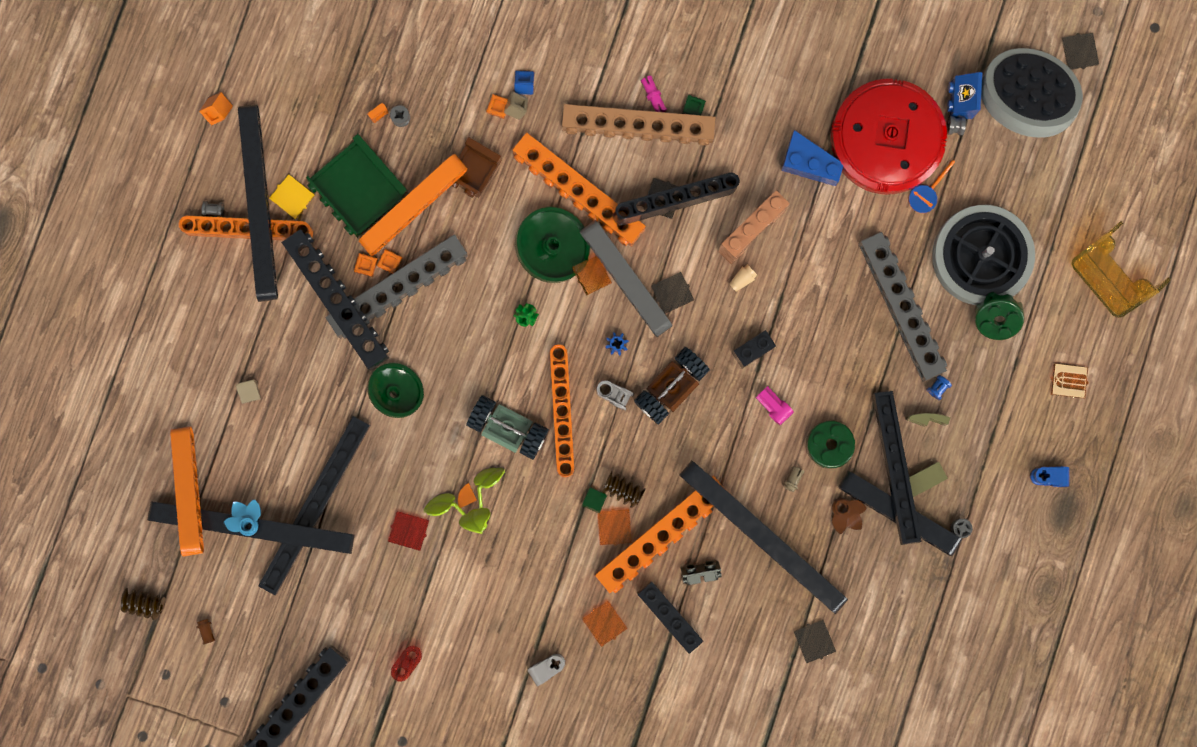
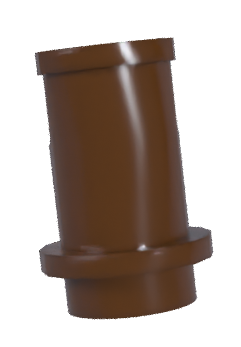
M209 619L197 622L198 626H196V628H199L203 645L216 641L210 626L212 623L209 622Z

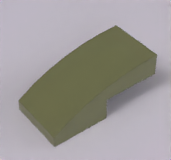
M922 413L908 416L906 421L923 427L928 426L929 421L946 426L949 424L951 417Z
M939 462L909 477L913 497L948 479Z

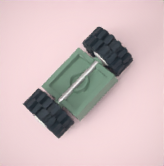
M481 395L468 418L466 426L478 432H481L484 428L482 436L515 453L522 441H524L519 453L534 460L544 443L549 429L536 422L530 429L533 421L500 404L493 415H491L496 402Z

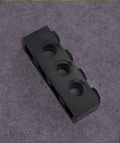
M652 581L637 593L688 654L704 642Z

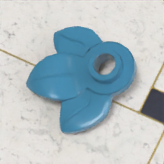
M252 500L247 506L240 502H233L232 517L224 521L227 529L232 532H240L245 536L254 535L258 530L257 520L261 515L259 503L256 500ZM251 523V529L247 530V524Z

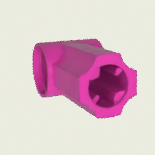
M768 386L755 397L779 426L794 413L791 407L785 401H781Z

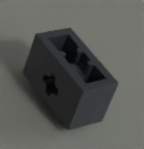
M765 330L735 349L732 354L743 369L774 349L776 345Z

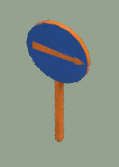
M954 160L949 163L931 187L920 185L911 191L909 204L914 211L928 213L935 208L937 195L933 189L953 166Z

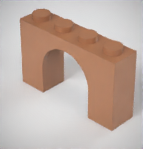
M776 190L721 244L718 252L732 265L770 224L772 225L785 213L790 203Z

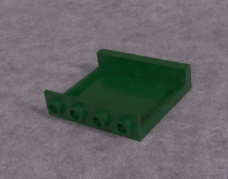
M359 134L352 138L354 141L316 174L311 178L306 177L309 181L307 186L313 193L318 192L322 196L319 200L326 208L330 206L334 210L331 214L338 222L342 220L346 224L344 229L350 236L355 234L357 238L409 194L408 190Z

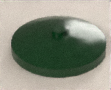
M545 207L532 212L521 222L515 236V251L520 264L531 276L543 282L561 283L570 280L584 268L589 258L590 246L580 233L584 225L572 213L561 208Z

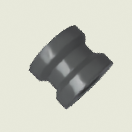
M401 105L392 108L390 118L393 124L397 127L407 126L410 122V114L407 108Z
M949 116L947 134L957 133L963 136L966 118L963 116L960 118Z
M956 519L952 522L950 530L951 533L959 538H966L971 535L973 527L967 519Z

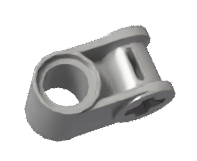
M609 381L600 382L596 388V393L600 398L624 411L627 409L626 405L630 397L634 395L631 391ZM608 385L610 393L603 395L600 392V386Z
M553 654L545 660L536 663L527 671L538 687L564 668L565 659L560 654ZM553 659H555V661L560 660L561 663L559 664V668H557V666L553 667L551 665L553 663Z

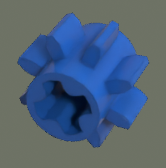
M614 332L612 339L606 338L610 345L605 346V348L612 350L611 355L616 352L621 356L622 350H628L624 347V344H627L629 341L622 339L623 333L619 337ZM614 340H617L619 343L622 342L620 349H617L616 346L612 347Z

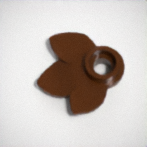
M836 499L832 504V511L834 513L832 525L839 534H842L846 527L861 530L862 519L860 514L867 509L866 506L859 500ZM839 504H843L845 506V509L843 511H839Z

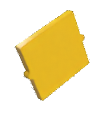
M288 175L280 185H277V189L269 199L296 219L303 209H307L308 203L315 195L292 176Z

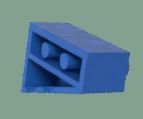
M794 130L781 171L836 186L843 169L841 161Z

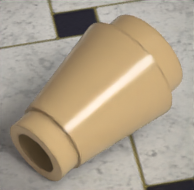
M747 264L745 267H741L729 284L737 292L755 281L754 278L757 274Z

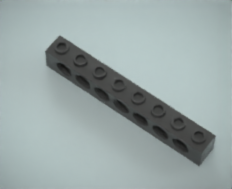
M880 232L862 240L858 245L922 382L946 372L945 367H947V363L944 357H940L938 353L939 346L936 340H932L930 336L931 329L928 323L923 321L921 307L915 304L913 299L915 297L914 292L905 282L907 280L906 275L897 265L898 258L889 248L890 241L888 237ZM876 250H880L884 253L883 259H879L876 257ZM885 267L890 268L892 276H886L883 269ZM893 284L900 287V293L896 294L892 291L891 287ZM900 302L907 303V311H903L900 308ZM909 319L915 320V322H916V327H915V328H910V327H909V325H908V320H909ZM917 336H921L924 339L923 346L916 343ZM926 353L932 356L931 363H927L924 360Z
M454 234L354 299L357 303L355 308L360 312L364 305L369 304L371 306L370 312L364 314L368 319L366 321L368 325L370 323L369 320L373 317H381L386 313L385 310L387 308L398 306L402 303L401 299L406 296L412 297L418 292L417 289L423 285L425 287L429 286L437 276L440 275L442 277L451 271L450 268L454 265L460 266L466 262L468 254ZM450 253L452 255L451 259L447 262L442 261V255ZM429 263H433L436 266L432 272L426 271V266ZM412 274H419L417 282H410ZM396 284L403 285V290L399 293L394 292ZM381 294L387 295V300L384 303H378V297ZM351 310L345 311L344 319L346 320L348 315H353V312ZM331 314L325 317L337 337L346 339V336Z

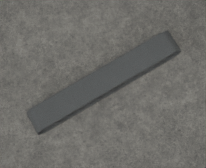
M594 220L580 230L582 237L653 334L659 337L670 329L672 324L599 223Z

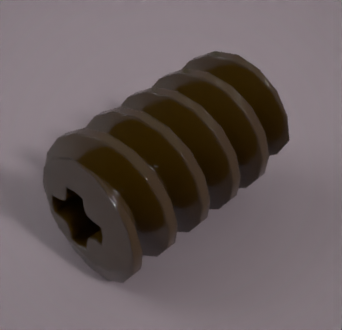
M611 471L603 486V493L606 494L610 490V497L612 498L617 494V501L624 498L623 504L625 505L631 501L630 508L638 505L646 488L640 492L639 484L633 488V481L626 484L625 477L619 481L620 474L612 477L613 471Z
M125 588L121 597V611L123 613L129 611V614L134 615L136 613L139 617L144 614L145 618L151 617L152 620L159 618L165 605V597L158 601V595H155L153 600H151V593H148L143 598V592L140 591L139 595L136 596V590L134 589L131 594H128V588Z

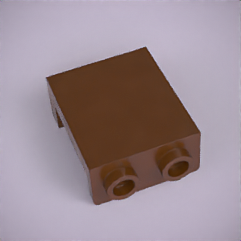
M468 137L465 142V148L458 157L468 170L452 187L457 189L459 186L464 189L463 193L467 196L479 198L500 165L502 157Z

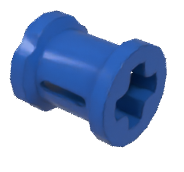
M938 375L936 382L931 388L928 387L926 390L932 397L940 401L942 394L947 388H951L952 384L943 376Z

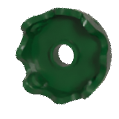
M990 292L986 295L985 300L976 306V327L983 336L989 339H1009L1019 333L1023 327V305L1021 302L1015 301L1010 294L998 295L995 292ZM997 316H1003L1005 318L1001 322H997L994 320Z
M829 420L821 422L814 426L806 437L807 454L821 468L834 469L841 467L852 458L855 451L853 433L845 424L838 421ZM828 439L835 440L836 448L834 450H829L826 447Z

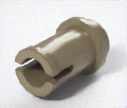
M793 466L788 480L784 481V488L791 492L798 490L797 486L804 471H800V468Z

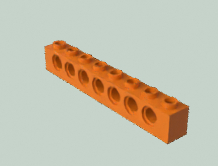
M527 132L513 148L512 151L515 155L513 158L517 162L528 165V170L536 176L538 174L542 176L544 183L551 188L553 186L559 190L558 193L563 198H570L577 209L580 211L584 209L589 213L587 216L592 221L596 220L603 224L602 228L609 234L614 233L617 235V240L623 245L627 246L628 244L632 247L645 231L646 226L640 221L627 224L628 228L621 231L618 229V224L615 223L613 216L610 219L604 218L602 213L609 210L614 214L618 204ZM535 152L539 157L536 160H530L528 158L529 154ZM546 164H551L554 168L552 171L546 172L543 170V167ZM566 176L568 181L562 184L558 182V178ZM580 187L583 189V193L575 195L572 192L573 189ZM590 199H596L598 205L590 207L587 202ZM624 211L618 212L623 217L627 216Z
M712 476V478H713L718 484L721 485V483L716 479V477H715V476ZM695 490L596 573V578L609 593L612 591L617 593L624 587L622 583L626 579L631 581L639 574L637 572L642 566L644 568L648 567L653 562L652 558L656 554L661 556L668 550L667 545L673 541L675 544L683 537L681 534L686 529L692 530L698 524L696 520L701 516L706 518L713 512L711 510L713 505L711 503L705 504L702 501V495ZM690 505L696 506L698 510L697 514L693 517L687 513V508ZM675 518H680L683 521V526L680 529H675L672 525V521ZM665 530L668 533L666 541L658 539L657 534L659 531ZM647 542L651 543L654 548L650 554L644 553L642 549L643 545ZM636 555L639 562L636 566L628 564L629 556ZM615 568L623 569L624 575L622 578L616 579L613 576Z

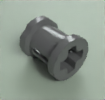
M203 201L202 216L224 217V203L211 204Z

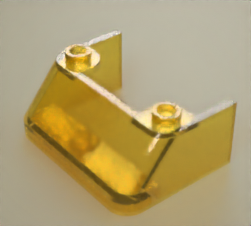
M1122 221L1098 237L1072 260L1073 269L1109 312L1118 318L1124 317L1158 294L1171 281L1168 277L1155 287L1150 281L1143 278L1133 283L1109 255L1116 246L1115 240L1111 235L1123 225Z

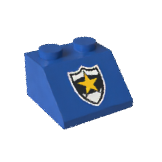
M982 72L958 75L949 82L948 93H951V99L947 103V112H950V116L955 118L963 116L966 119H973L981 110Z

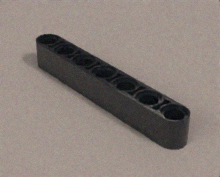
M731 172L622 202L617 205L613 219L618 225H626L725 197L736 191L740 179L738 175ZM726 181L731 182L733 186H728ZM708 186L714 187L716 191L709 190ZM695 191L698 196H693L690 192ZM673 196L679 197L681 201H675ZM655 201L661 202L663 206H657ZM637 206H642L645 209V211H639L637 209ZM624 211L627 216L623 217L618 212Z
M847 471L838 488L896 523L892 497L856 474ZM916 511L921 539L953 557L962 539Z

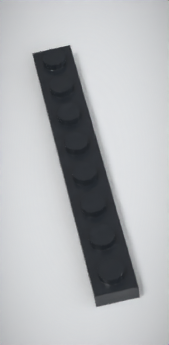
M893 391L874 393L872 396L900 545L920 543L922 541Z

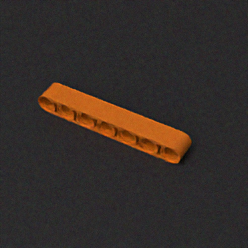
M456 154L450 156L366 232L358 242L370 256L378 253L463 176L468 168Z
M184 216L179 220L180 230L189 236L250 239V230L247 233L242 232L243 227L249 224V220L245 218ZM271 220L273 240H285L303 227H306L308 229L307 232L313 237V229L303 221ZM193 222V227L190 230H186V224ZM212 223V228L209 231H205V225ZM231 224L230 231L224 232V226ZM287 226L289 228L288 232L285 235H281V228Z
M558 344L554 345L550 350L556 464L559 475L567 478L574 473L567 349L563 345ZM555 350H563L564 356L561 359L555 358L553 356ZM556 369H564L566 372L564 377H556ZM564 387L567 390L566 395L558 397L556 395L557 388ZM560 406H565L568 409V413L565 416L557 414V409ZM561 425H566L569 428L567 435L562 436L558 433V428ZM563 444H567L570 447V452L567 455H562L559 452V448ZM567 463L571 466L570 473H561L560 467L562 464Z
M191 426L171 429L170 436L180 551L183 557L204 553L194 433Z

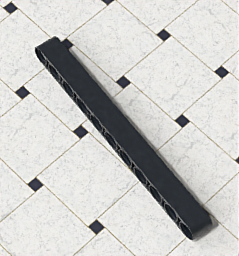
M257 104L239 106L238 117L256 297L258 302L278 300L259 107Z
M691 460L679 474L682 479L834 614H837L848 601L840 591L694 461Z
M151 501L147 520L178 525L176 505ZM201 509L202 530L352 554L354 534L258 519L257 532L252 536H245L240 532H232L227 529L224 521L232 517V514ZM247 524V530L251 529L252 524Z

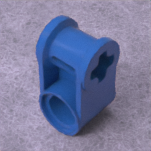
M1069 467L1036 468L1030 473V479L1035 485L1069 487ZM1039 474L1044 475V479L1039 477Z

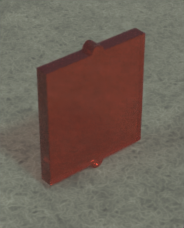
M397 511L394 523L390 526L392 529L388 542L421 551L424 538L427 537L426 531L430 520Z

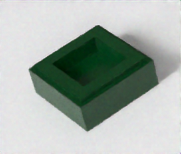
M688 95L682 114L701 116L706 101Z
M589 488L582 506L600 514L607 495Z

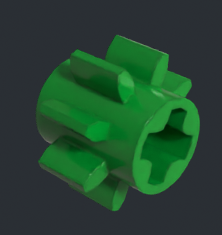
M526 303L524 306L519 304L513 316L516 317V322L520 326L527 327L529 324L531 326L535 324L539 314L536 313V308L533 305Z

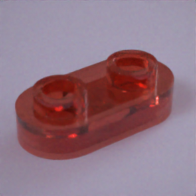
M412 645L402 652L391 668V676L394 680L402 682L409 678L422 660L423 654L419 647ZM410 652L416 653L415 659L410 658ZM399 668H404L405 673L403 675L398 673Z

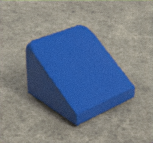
M515 71V93L533 94L534 71Z

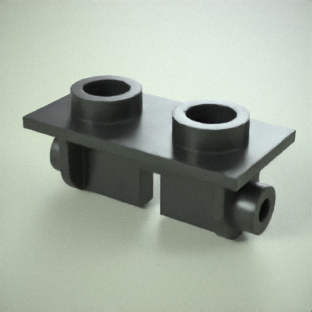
M706 561L704 564L699 565L688 564L681 568L683 584L687 585L701 583L700 576H704L705 582L722 578L719 561Z

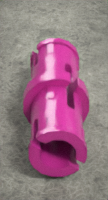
M647 76L649 84L643 78L641 83L647 92L646 97L648 101H651L655 112H661L658 106H660L662 112H666L667 108L661 99V92L657 90L652 76Z

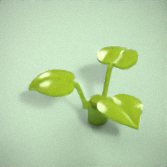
M489 468L476 475L474 484L478 486V509H473L466 514L453 502L455 496L445 493L430 500L423 512L430 516H439L446 513L453 506L462 514L459 520V525L462 528L482 534L483 530L487 528V521L490 518L491 512L488 508H483L481 489L490 488L495 485L505 473V469Z

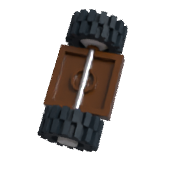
M684 347L674 357L683 369L672 361L646 388L648 392L643 390L634 400V403L658 425L669 414L661 403L674 412L699 385L696 380L700 381L710 371L708 366L687 347Z

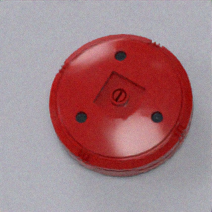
M879 79L860 86L844 100L832 123L831 149L833 156L843 164L842 173L858 187L877 194H899L923 183L939 166L946 149L947 127L940 107L925 90L904 80L901 82V80L897 81V79Z

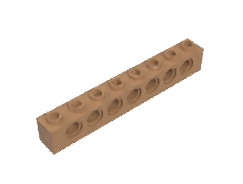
M564 104L562 131L572 135L577 134V132L585 133L587 136L604 134L603 136L608 138H614L615 135L622 136L624 139L641 137V140L644 141L660 139L661 142H671V140H677L681 144L698 142V145L707 146L709 143H713L716 117ZM584 117L587 122L584 125H580L577 123V119ZM598 119H603L606 121V124L598 126L595 122ZM621 120L625 125L622 128H617L614 123ZM636 122H641L644 127L638 130L633 125ZM654 124H660L662 126V130L655 131L652 128V126ZM678 125L681 131L675 133L671 130V127ZM697 127L700 133L693 134L690 128Z

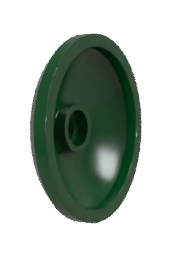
M398 363L384 364L378 367L368 380L367 392L373 406L386 416L392 418L408 417L415 413L422 404L424 398L422 382L418 375L405 365Z

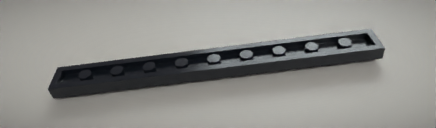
M354 416L352 417L293 525L315 527L371 425ZM282 543L258 586L273 595H277L304 546Z

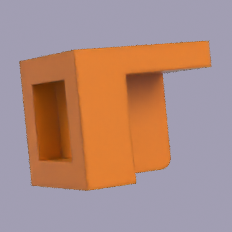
M220 92L209 97L199 112L212 126L224 120L233 105Z

